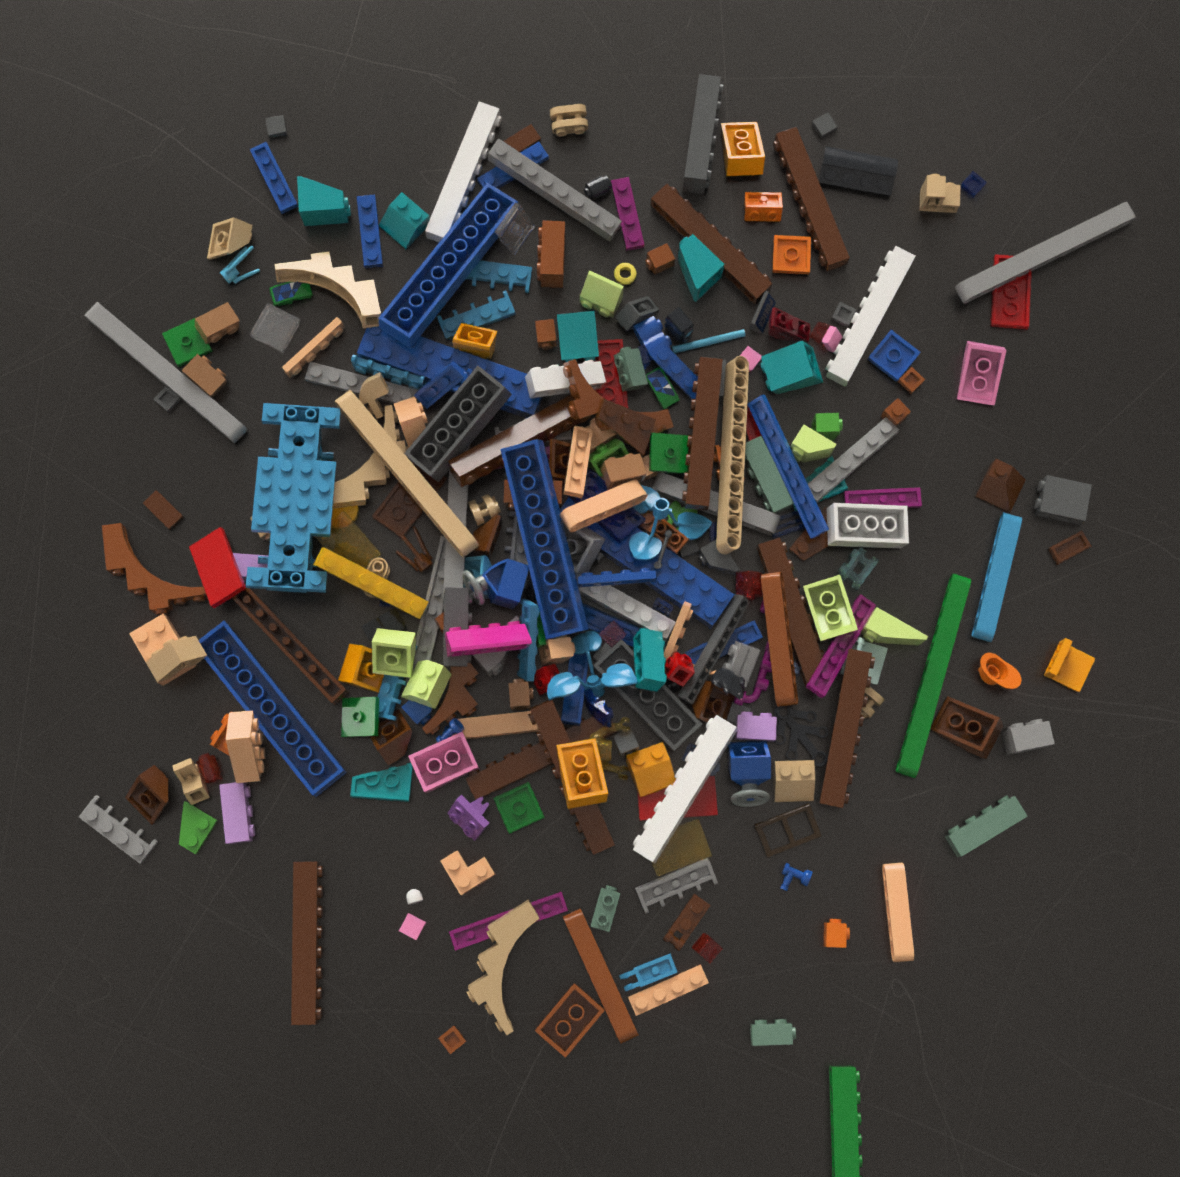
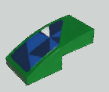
M285 282L269 288L274 306L292 304L293 300L312 297L309 283Z
M660 367L645 374L648 386L654 392L662 409L680 400Z

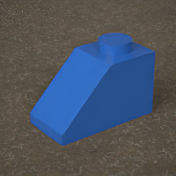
M411 700L401 707L418 726L421 724L424 726L432 719L433 708Z

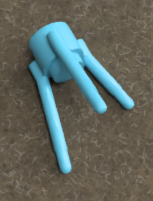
M250 246L248 249L244 247L220 271L229 284L232 281L237 284L239 281L260 272V269H256L237 277L239 272L235 267L253 250V246Z

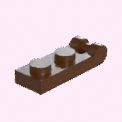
M693 894L663 940L667 943H672L675 946L674 948L680 951L710 907V904L696 894ZM676 930L683 934L680 939L674 936Z

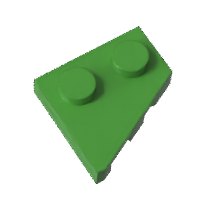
M185 801L183 804L179 845L197 855L218 820Z

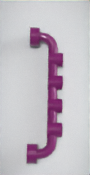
M763 600L760 607V612L765 614ZM768 641L760 664L759 674L755 681L753 694L748 696L746 691H744L743 699L739 700L735 697L734 704L742 706L743 702H755L760 697L762 690H767L769 680L765 679L767 672H772Z

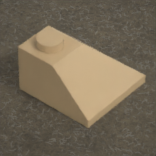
M234 217L213 224L207 259L212 260L231 254L248 244L252 237V225Z

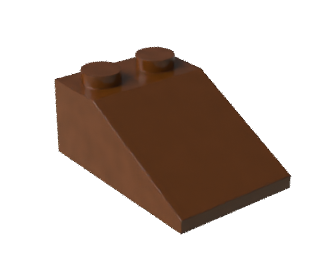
M947 696L930 731L969 753L987 759L1004 725L999 717Z

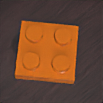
M774 235L772 273L809 275L811 237Z

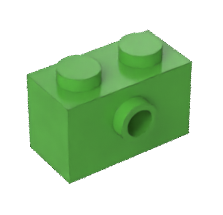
M817 413L811 423L812 430L832 442L840 435V430L843 427L842 419H839V413Z
M614 438L608 443L600 444L596 447L595 451L589 454L588 467L592 474L601 478L603 476L601 467L606 459L611 457L621 458L629 453L624 443Z

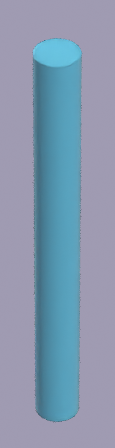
M742 329L672 346V352L675 354L745 337V331Z

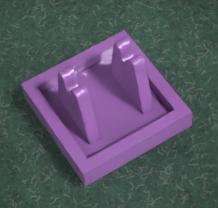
M461 795L456 799L447 814L452 822L458 824L463 829L467 837L475 841L489 824L482 816L489 803L482 805L483 797L469 803Z

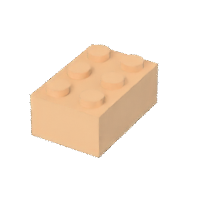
M165 614L156 617L129 633L145 662L152 657L151 654L162 649L165 642L170 639L176 641L180 638L169 617ZM196 665L184 668L180 670L176 675H174L171 679L160 681L157 683L164 686L165 684L169 683L175 678L181 676L182 674L196 667Z
M253 711L229 713L226 743L236 783L260 781L261 773H264L262 759H265L266 753L265 748H261L262 734L258 733L259 721L258 718L254 717Z

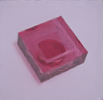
M613 620L599 635L612 648L626 636V633Z

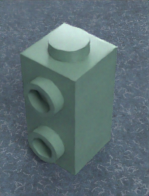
M621 348L620 352L614 355V362L617 367L622 391L638 390L648 385L639 348Z
M606 885L605 889L601 888L590 927L610 932L620 893L617 892L618 888Z
M775 1019V1023H767V1020H755V1024H750L751 1045H793V1040H796V1028L792 1027L791 1023H787V1019Z

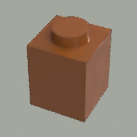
M666 243L647 252L645 263L648 269L652 270L656 275L674 266L675 257Z
M554 319L535 321L538 348L549 350L557 346Z
M897 398L883 411L881 417L882 419L887 417L897 427L908 417L911 411Z

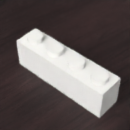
M588 360L578 364L581 373L594 390L600 389L606 383L601 361L594 362V360ZM551 365L544 369H541V367L530 369L525 376L530 398L570 393L569 380L563 373L564 366Z

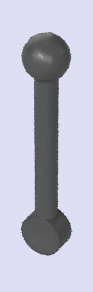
M670 530L665 531L666 537L658 561L654 564L656 569L662 568L661 561L669 537L672 536Z

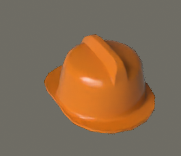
M985 653L981 657V666L978 668V672L985 683L989 685L998 684L1006 689H1015L1021 685L1022 679L1018 670L998 655Z

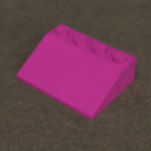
M519 621L508 622L507 626H500V623L488 624V628L473 625L469 626L468 630H461V627L449 628V632L445 633L447 657L526 649L532 644V639L526 625L520 624Z

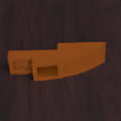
M631 508L621 511L622 514L635 523L636 527L650 536L655 519L652 511L648 510L644 514L636 513ZM665 519L658 520L653 537L660 539L663 545L666 537L665 531L670 530L672 536L669 537L666 548L677 554L689 541V538Z

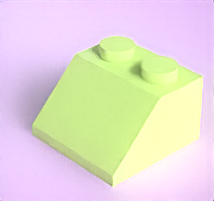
M589 271L580 294V303L586 309H594L604 317L610 316L613 318L623 299L624 286Z
M803 425L790 448L796 461L805 463L830 457L836 443Z
M377 628L372 640L373 673L411 678L416 651V633Z
M429 660L418 661L401 697L435 709L452 674L444 665Z

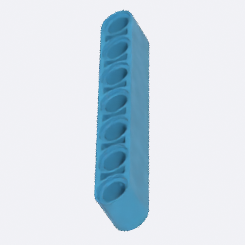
M1004 512L1000 517L972 630L973 638L992 642L1021 528L1022 517Z

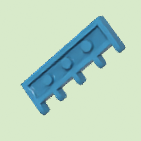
M480 260L466 279L472 280V286H476L477 280L491 282L490 288L493 289L495 283L509 284V291H513V285L525 286V293H529L532 267Z
M502 291L504 297L492 301L491 296L487 297L489 303L475 308L474 303H471L470 307L472 310L459 315L456 309L452 310L454 316L443 320L440 315L437 316L446 341L454 338L461 323L484 327L516 315L507 291Z
M352 355V365L355 371L361 374H366L367 372L375 375L381 372L383 378L391 380L392 383L409 385V388L419 390L427 383L424 376L420 377L408 371H401L389 365L385 366L373 360H366L357 355Z
M520 599L522 616L519 617V621H521V624L526 625L532 639V644L526 649H521L520 654H518L520 663L517 675L528 682L534 681V675L537 670L535 656L537 655L536 637L538 636L537 618L539 617V608L537 604L528 599Z
M384 675L378 693L379 718L396 721L393 712L396 704H401L398 696L401 685L406 686L407 681L403 680L404 677Z

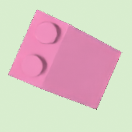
M967 341L957 394L958 400L995 405L1006 355L1005 347Z

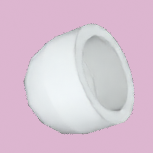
M411 889L406 895L408 905L423 901L419 890Z

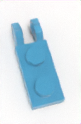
M669 953L634 967L633 970L623 973L619 977L620 980L627 979L636 974L638 982L627 984L624 987V990L628 991L677 973V969Z

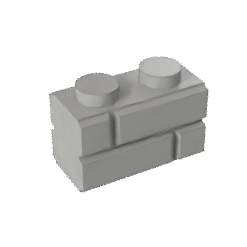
M735 641V644H732L729 648L728 655L730 657L728 662H725L722 668L732 670L739 678L743 677L745 679L744 687H747L760 650Z

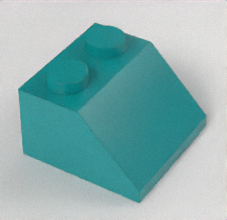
M401 192L388 206L379 223V227L404 249H407L425 231L430 217Z

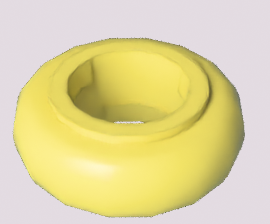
M621 263L614 270V278L621 285H629L636 279V269L630 263ZM628 270L631 275L628 278H623L620 272Z

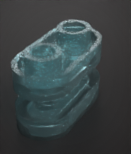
M855 547L849 555L851 558L848 564L844 562L838 570L843 581L848 577L854 581L851 586L856 590L859 589L879 562V559L875 556L870 560L864 556L867 551L862 547L859 550ZM860 562L865 568L858 575L853 570Z

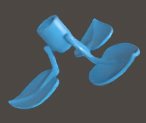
M641 485L648 496L643 502L631 507V509L639 514H644L648 510L653 511L655 519L650 536L645 532L634 534L630 538L629 548L633 557L637 560L644 561L656 557L661 551L662 542L653 536L658 520L666 518L668 514L674 525L679 526L678 530L690 540L701 537L712 525V522L706 517L692 512L679 514L676 521L672 509L669 508L668 500L660 498L658 492L654 489Z
M586 631L575 636L571 642L575 645L576 654L586 652L591 676L588 677L585 684L578 676L573 677L570 672L559 673L550 680L547 687V696L550 701L554 698L572 695L579 690L581 684L585 691H589L592 698H599L603 696L605 686H628L637 684L638 681L632 668L622 663L610 666L607 669V673H603L601 678L595 675L590 651L600 649L602 639L597 632Z

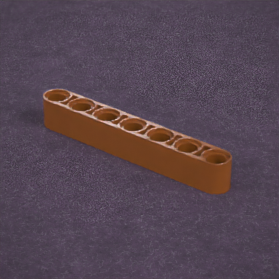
M782 572L762 574L761 583L776 704L778 707L797 705L798 693Z
M581 908L563 916L620 1044L639 1036Z

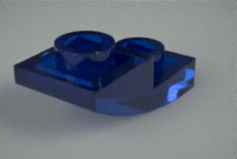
M592 689L584 690L585 704L593 717L607 728L612 727L611 719L614 718L612 708L607 707L605 700L599 701L598 696H594Z

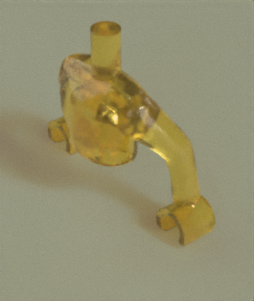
M627 717L622 718L618 723L600 728L591 734L589 738L596 739L602 769L617 773L621 780L628 779V775H622L621 772L628 771L629 769L626 766L618 767L606 762L611 761L612 740H606L602 737L620 729L625 732L629 731L630 727L622 725L625 722H630V719Z

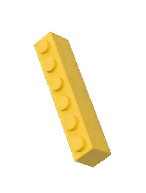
M321 548L313 564L415 618H421L429 601L326 548Z

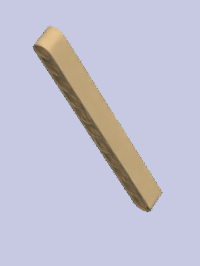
M737 356L727 363L725 368L716 538L717 550L724 555L738 549L741 545L749 362L743 356Z
M349 390L336 399L334 402L338 408H341V413L455 550L464 558L476 549L479 544L473 535L356 395Z

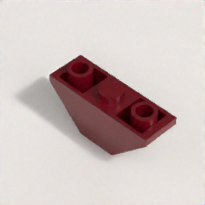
M775 307L772 308L769 317L768 335L779 340L797 342L803 340L804 342H809L810 324Z

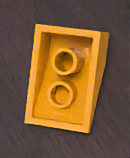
M757 122L721 123L726 176L763 175L765 154Z
M596 739L557 745L567 808L571 809L607 802L608 790Z

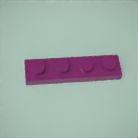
M629 177L611 180L618 217L622 221L621 230L626 251L644 248V240Z
M918 487L844 491V503L921 508V490Z

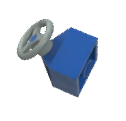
M505 559L487 569L477 578L470 571L465 570L462 573L465 587L469 588V593H472V599L476 604L484 605L483 591L486 590L491 603L514 609L520 602L529 566Z
M767 741L730 742L727 759L730 777L732 781L742 786V791L736 792L731 796V802L742 807H753L767 803L770 795L757 788L761 783L771 779V755Z

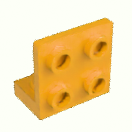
M1065 638L1059 641L1044 676L1076 692H1080L1095 658L1072 647L1073 641Z

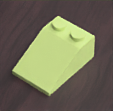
M840 575L803 586L820 641L858 630Z
M878 607L871 613L860 633L866 641L871 643L874 641L876 643L919 646L928 638L927 635Z

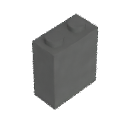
M1046 475L1038 484L1037 490L1040 491V494L1034 505V509H1037L1036 516L1081 525L1086 521L1092 485Z

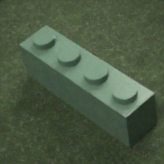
M762 436L746 442L745 463L748 467L746 471L749 478L754 479L756 483L755 490L757 494L763 497L765 510L778 514L792 508L794 502Z
M1008 795L997 801L999 803L997 806L992 808L990 805L981 810L982 815L977 818L973 815L966 819L964 826L959 828L957 825L948 830L949 835L945 838L957 857L964 856L1028 817L1015 796L1010 798Z

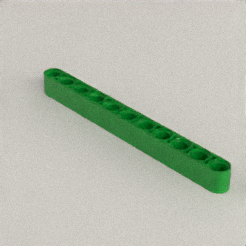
M952 573L949 579L896 767L897 773L916 778L970 589V578Z

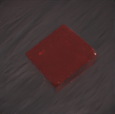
M818 321L809 337L824 345L822 340L829 327L833 325Z
M703 933L692 946V949L709 963L723 949L706 933Z

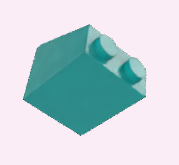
M297 176L299 213L304 226L349 223L348 216H351V206L349 205L348 197L345 198L342 190Z
M692 234L689 238L685 237L679 243L677 260L691 296L696 302L722 278L725 264Z
M595 311L557 314L561 360L568 362L584 358V362L588 360L596 361L595 357H599Z
M803 340L761 356V368L763 373H766L768 379L766 380L767 388L775 394L823 382L814 349Z

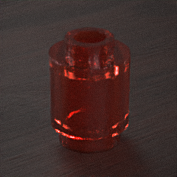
M206 753L198 757L199 760L196 764L202 780H205L206 784L219 780L221 778V771L215 755L210 756V753Z

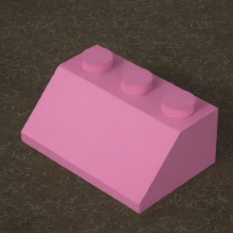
M463 732L408 756L425 793L431 792L479 769Z

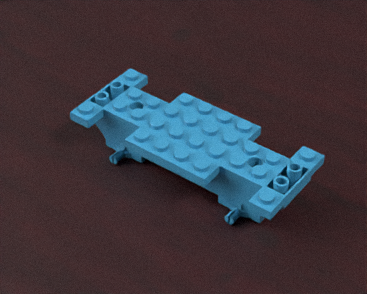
M263 403L262 424L281 425L279 449H268V456H278V458L258 456L252 515V532L271 533L269 556H258V564H268V567H247L246 588L326 593L327 572L311 571L313 567H316L313 565L316 559H313L312 539L313 536H331L336 462L322 461V459L333 460L334 452H322L321 430L322 428H340L341 408ZM297 442L304 443L302 446H295ZM287 550H293L294 554L292 556H286L285 552Z

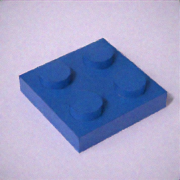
M890 330L867 360L897 382L921 352L893 330Z

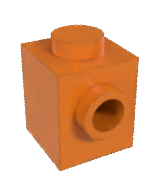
M829 919V923H824V947L846 948V940L850 939V928H847L846 923H841V919Z

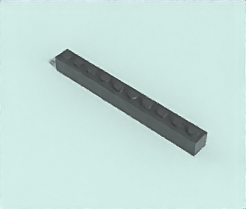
M734 595L693 667L695 673L678 694V697L683 702L694 703L750 603L745 596Z

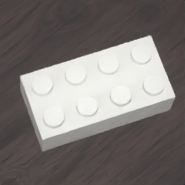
M833 503L827 508L828 546L902 548L909 544L907 506Z

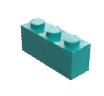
M641 628L633 637L635 676L638 681L635 687L657 692L667 680L664 667L666 658L664 657L663 650L665 642L662 632Z

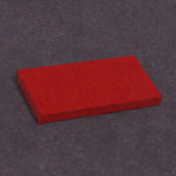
M995 254L993 266L1013 256ZM1032 269L1027 274L1021 277L1017 276L1013 281L992 290L991 327L1028 330Z
M623 339L598 341L599 357H595L596 361L594 362L601 361L606 383L600 389H595V391L604 399L628 408L627 391H622L617 367L614 362V355L623 348Z
M219 527L189 546L211 607H218L246 589L223 528Z
M715 776L708 777L684 818L718 815ZM667 788L641 798L637 791L639 821L653 818L656 813L654 808L659 801L662 802L666 797L664 792Z

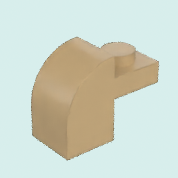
M381 372L367 378L363 382L359 394L361 403L363 405L368 403L367 408L371 415H375L376 419L384 416V410L378 398L389 392V387Z
M191 758L173 765V771L180 780L184 795L191 805L210 798L201 770L197 764H194Z

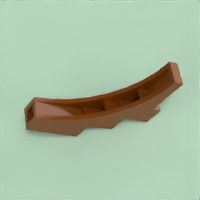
M576 359L563 363V373L570 383L569 391L575 398V400L568 402L570 416L574 420L593 414L597 417L604 398L589 385L581 373ZM668 409L656 412H638L656 419L652 433H656L663 426H666V429L674 427ZM595 417L596 426L600 428V431L609 429Z
M122 523L102 525L106 570L113 574V576H121L126 572L128 591L134 593V595H145L148 592L150 611L156 613V615L167 614V611L173 610L172 603L174 605L186 604V601L189 600L203 602L205 598H208L204 587L174 585L157 578L147 571L135 556L128 540L126 527Z
M444 612L434 620L442 633ZM467 663V667H450L452 675L443 702L432 719L421 728L425 735L429 732L431 735L441 728L439 726L440 723L444 720L448 723L456 717L454 714L456 711L461 717L463 715L468 717L476 711L475 706L477 702L463 686L465 684L470 686L477 680L475 676L479 673L471 663Z

